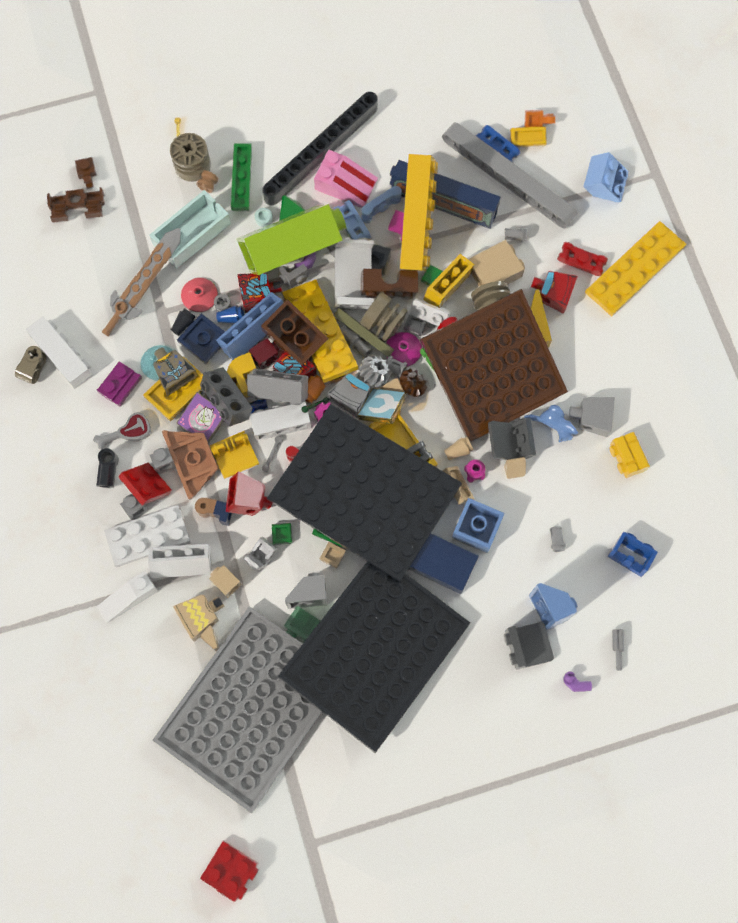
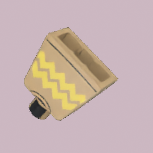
M204 594L173 606L193 641L199 639L201 634L210 625L213 627L219 621L215 612L225 607L219 596L208 602Z

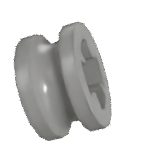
M220 294L215 297L214 305L216 310L219 312L231 307L230 298L227 295ZM222 300H223V302H225V304H226V305L223 306V307H222V305L220 304V301H222Z

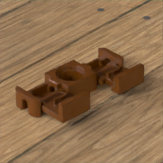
M100 187V191L85 193L84 189L66 191V195L51 197L50 193L47 194V205L51 211L50 219L52 223L69 221L66 214L68 209L88 208V211L84 212L86 218L103 217L102 205L105 204L102 187ZM74 196L81 197L80 201L73 203L71 200Z

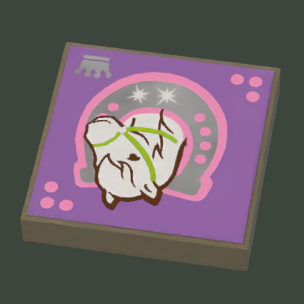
M196 392L176 423L189 433H204L209 444L224 420H222L219 411L211 404L210 400L201 393Z

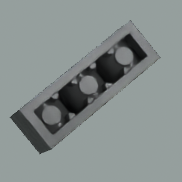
M224 367L203 373L200 383L201 389L207 394L211 404L219 411L222 420L226 421L229 427L249 420L252 407Z

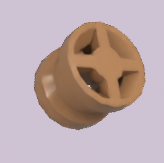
M205 170L201 174L202 178L197 181V186L202 191L205 190L207 193H212L214 184H217L219 179L214 173Z

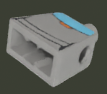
M349 373L328 392V398L340 408L359 418L360 415L358 414L371 392V387L366 384L367 381L364 382V377L359 375L355 377Z

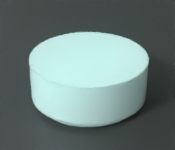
M260 208L255 212L254 217L257 225L265 227L272 223L273 216L269 209Z

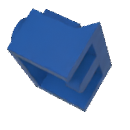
M623 532L607 557L642 577L650 568L658 551L654 550L650 544L637 540L633 534ZM622 544L645 558L644 564L641 565L635 561L633 556H626L618 551L620 545Z

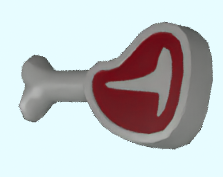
M137 412L131 414L126 424L119 427L116 432L105 436L95 435L93 441L98 443V448L102 450L108 442L118 438L128 441L146 439L150 436L151 427L146 416Z

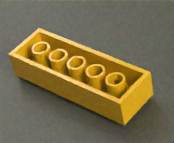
M409 154L400 269L426 271L427 267H430L428 249H431L432 238L429 237V232L433 230L431 211L434 212L435 200L432 199V195L436 193L437 183L434 181V174L438 172V162L431 155Z

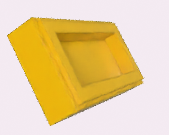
M546 127L511 128L510 141L516 147L546 146Z

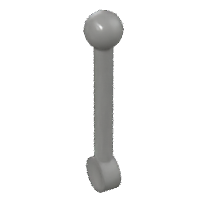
M280 436L275 437L274 447L266 464L262 466L263 472L269 471V464L278 445L282 443Z

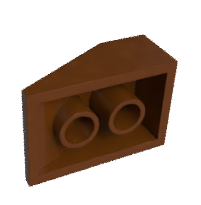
M288 299L261 325L262 331L301 366L328 340Z

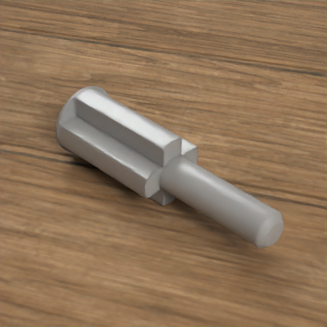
M613 629L612 641L613 651H616V670L621 671L622 651H625L624 630Z

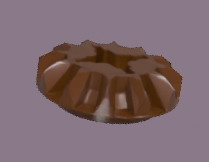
M410 368L400 375V385L410 396L420 397L428 388L426 386L427 380H424L422 378L423 374L419 375L417 370L413 371Z

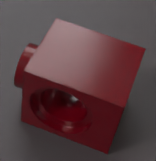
M268 338L249 350L253 361L262 370L279 359L278 352L280 350L274 342L271 343Z

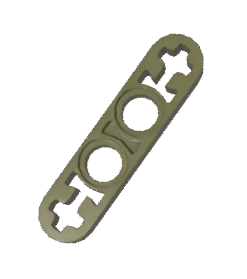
M338 307L333 314L337 319L387 357L393 353L394 349Z

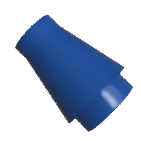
M238 305L216 312L218 323H236L245 315L243 307H238Z

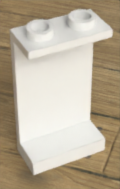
M342 237L343 241L335 243V308L368 310L374 302V298H367L366 295H361V272L363 269H371V248L374 245V241L368 238L354 240L350 237Z

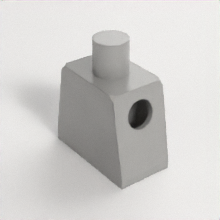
M615 397L584 398L580 407L570 406L569 417L579 419V429L608 437L612 432Z

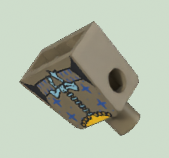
M162 347L155 351L154 355L158 360L153 363V366L168 396L198 377L195 368L176 350L167 353Z

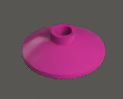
M398 332L386 342L394 349L391 354L393 359L402 363L406 362L407 367L415 364L421 357V343L411 333ZM401 345H406L407 348H406V349H402L400 346H401Z

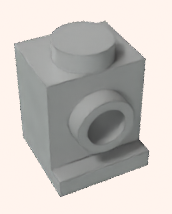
M159 448L153 454H150L154 468L159 475L176 468L168 448Z
M133 494L126 496L123 502L120 503L131 520H135L149 511L145 505L142 506Z

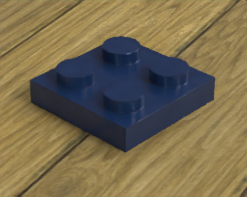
M201 313L177 339V342L204 364H207L221 348L216 340L225 331Z

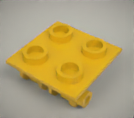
M245 430L209 445L224 479L235 475L238 471L242 472L259 465Z

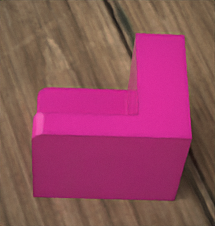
M395 210L388 230L401 234L402 241L404 213Z

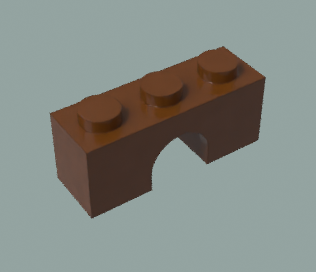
M363 269L361 272V295H366L367 298H376L383 292L390 298L401 296L403 299H412L418 293V271L399 270L397 282L388 284L382 279V269Z

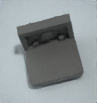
M524 418L514 423L490 421L488 423L492 456L495 459L510 460L522 457L528 459L536 456L530 418Z
M543 622L518 628L513 626L506 629L504 640L510 648L509 658L512 666H515V670L551 662L554 659Z

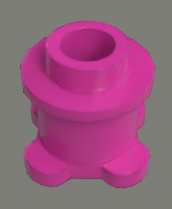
M477 459L471 460L464 467V471L467 472L468 482L473 483L474 480H484L485 465L482 461Z

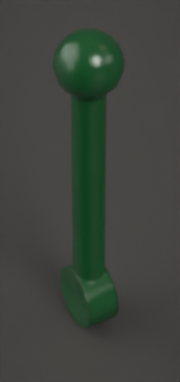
M325 397L314 404L303 406L301 410L303 413H307L309 409L316 407L322 402L326 404L330 399Z

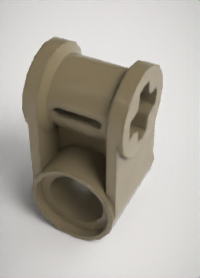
M38 346L27 348L21 362L16 367V378L31 384H35L38 381L40 373L47 362V356Z

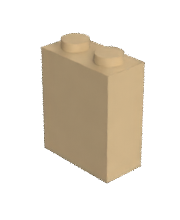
M506 240L468 259L475 264L471 275L479 287L495 281H504L510 284L523 277L525 270L523 261L517 258L513 246L509 245Z

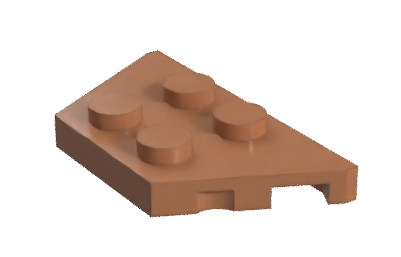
M164 430L162 434L187 497L191 500L219 470L204 433Z

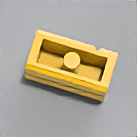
M634 432L615 438L610 443V453L613 457L617 458V468L620 474H624L625 478L645 472L650 467Z

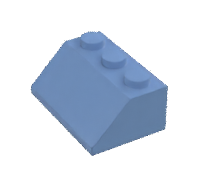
M539 583L529 594L541 621L545 624L546 631L568 621L578 612L576 609L578 605L573 597H570L567 592Z

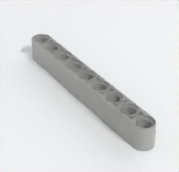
M454 122L442 135V139L447 145L559 227L566 228L578 215L577 210L572 205L460 124Z

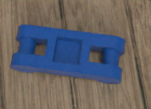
M486 125L482 132L476 135L511 162L514 157L516 158L520 154V150L489 125Z

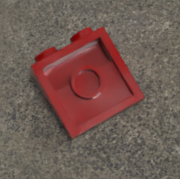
M223 840L200 879L231 901L236 902L237 899L242 900L248 890L245 887L248 880L253 881L259 871L256 868L258 862Z

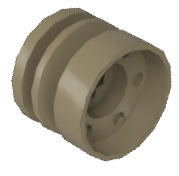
M184 133L172 141L170 144V155L176 174L181 179L195 182L202 178L201 174L203 171H210L211 161L208 148L201 136L195 133Z
M495 281L476 288L471 294L475 309L479 310L511 294L508 283Z
M381 292L364 314L360 324L369 331L378 326L376 336L378 337L385 331L382 340L386 342L399 330L408 310L403 308L398 314L397 311L400 304H396L391 309L389 306L392 298Z

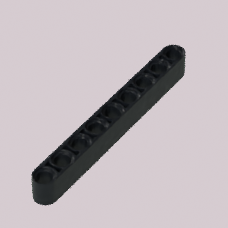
M370 91L364 93L274 175L262 188L264 202L271 206L276 205L282 200V196H286L323 162L328 150L335 151L370 119L378 109L377 95Z

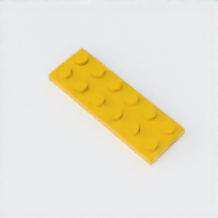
M659 221L590 285L585 293L612 317L683 250L686 243Z
M312 280L282 292L285 301L288 299L328 338L311 356L323 383L359 370L356 360L317 280Z

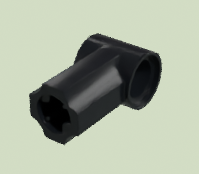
M104 448L98 453L99 466L96 486L114 488L116 466L119 463V457L113 450ZM107 455H112L110 462L104 461Z

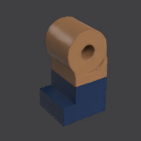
M200 498L196 501L195 510L201 517L207 518L211 516L219 518V522L222 525L229 526L232 513L226 512L227 502L209 498Z

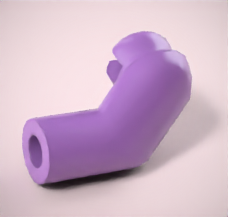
M316 253L304 256L303 261L294 264L295 269L302 264L307 269L312 268L316 260Z
M568 671L565 673L563 681L573 692L592 691L591 681L580 682L573 672Z

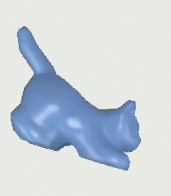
M551 405L540 416L532 414L524 416V418H530L532 421L543 423L556 430L559 435V443L572 440L573 435L578 434L572 423L564 419L565 414L558 405Z

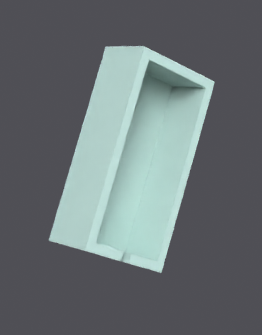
M204 190L149 236L153 246L156 247L165 233L177 228L181 229L180 244L168 260L177 269L231 224L229 213L218 203L216 204V201Z

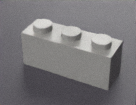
M253 369L247 374L248 396L254 397L257 400L271 399L273 402L285 401L290 402L292 405H299L308 398V376Z

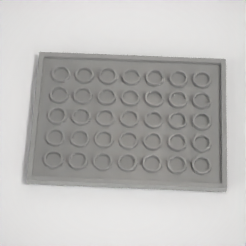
M249 606L152 741L250 813H253L322 713L277 677L303 643Z

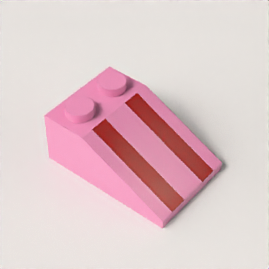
M328 150L314 178V186L317 191L345 202L350 200L353 205L362 208L366 205L378 178L346 156Z

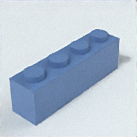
M272 292L269 293L216 340L229 358L234 360L236 357L244 355L266 336L261 329V325L284 303L282 299Z

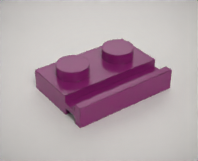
M119 361L99 386L97 392L120 407L142 379V376Z

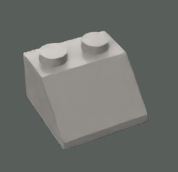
M309 573L307 577H303L285 598L287 608L327 606L324 575Z

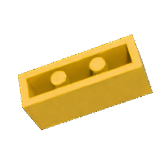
M459 254L427 288L423 300L440 308L470 276L475 264Z

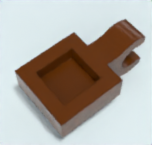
M93 158L75 160L79 179L84 180L87 189L93 188L92 176H97Z

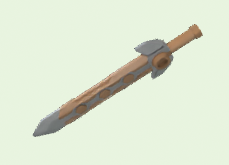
M180 228L165 233L143 267L120 297L116 290L111 294L110 306L115 314L101 331L103 334L109 336L121 318L131 320L140 316L143 310L135 309V307L164 264L167 263L179 246Z

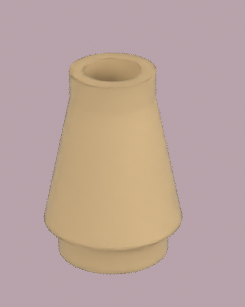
M461 437L444 452L448 460L468 455L474 449L467 437Z

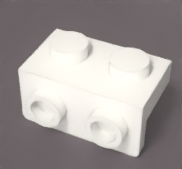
M419 297L414 300L410 315L436 326H439L441 322L451 317L452 311L443 307L438 308Z

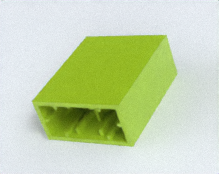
M329 204L299 212L238 237L236 240L250 273L260 275L343 241L340 232L346 230L347 227L340 209L332 210Z

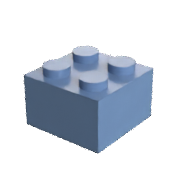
M468 498L452 538L488 553L505 513Z

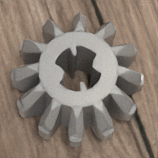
M373 354L362 361L359 367L361 371L359 376L364 377V382H369L370 386L378 387L388 381L392 373L390 370L391 366L386 364V360H383L381 355L376 357Z

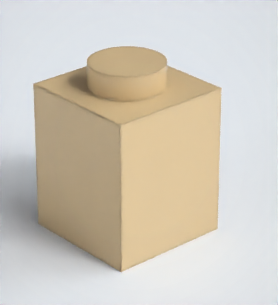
M224 565L221 568H215L210 574V581L227 599L242 585Z

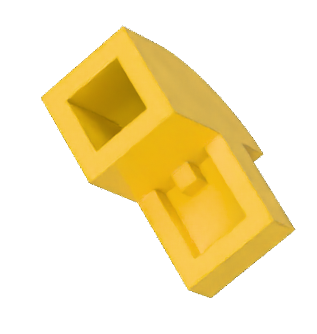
M250 352L236 357L231 361L227 369V373L245 398L251 397L248 396L247 384L245 382L247 374L253 369H257Z

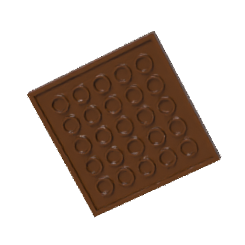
M522 289L420 339L460 427L470 442L489 433L488 423L490 421L509 423L568 392Z

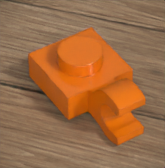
M525 110L524 127H543V124H554L556 116L552 113L543 115V110Z

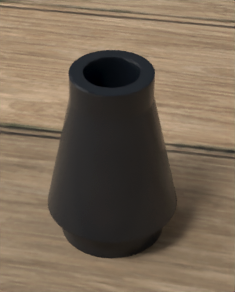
M184 308L182 311H179L170 330L177 336H180L194 322L193 320L196 316Z

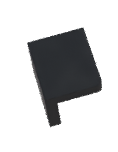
M374 244L371 250V269H382L383 276L391 258L390 248Z

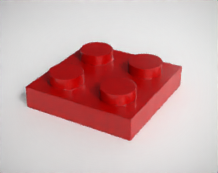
M149 462L123 471L119 475V479L142 506L168 496L172 491Z

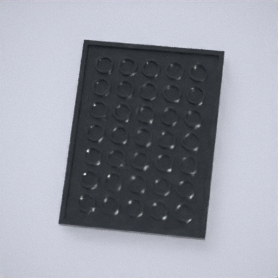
M330 404L267 497V500L401 582L461 487L462 482Z
M366 562L277 677L372 752L376 753L470 625V622L408 574H405L401 582Z

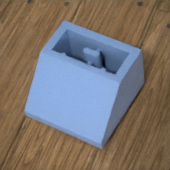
M610 152L591 156L583 187L594 197L617 203L621 202L629 171Z

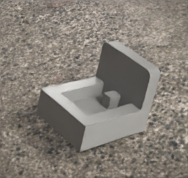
M304 264L290 273L283 266L279 268V278L284 285L288 284L290 288L304 283L309 277L308 269Z
M260 537L250 553L244 556V559L251 568L259 570L267 565L278 548L264 537Z

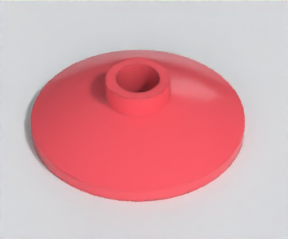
M194 278L188 281L181 291L183 304L194 312H204L214 306V299L218 295L217 288L213 282L205 278ZM198 290L202 291L200 294L195 293Z

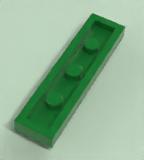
M234 143L231 211H249L252 144Z

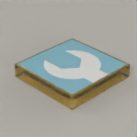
M372 388L357 416L359 420L393 424L407 398V394L403 391Z

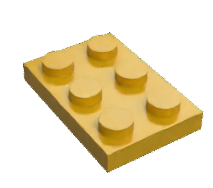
M194 365L192 366L195 368L198 377L169 396L166 394L160 379L143 394L144 398L170 422L190 403L196 392H202L200 383L203 374Z

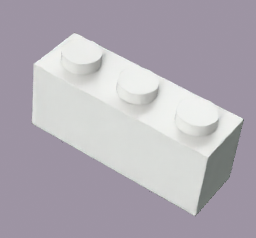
M305 401L299 405H277L266 411L260 409L250 414L256 441L311 428L308 412L303 413L301 410L303 406H306Z
M209 544L149 548L148 565L151 578L211 574Z

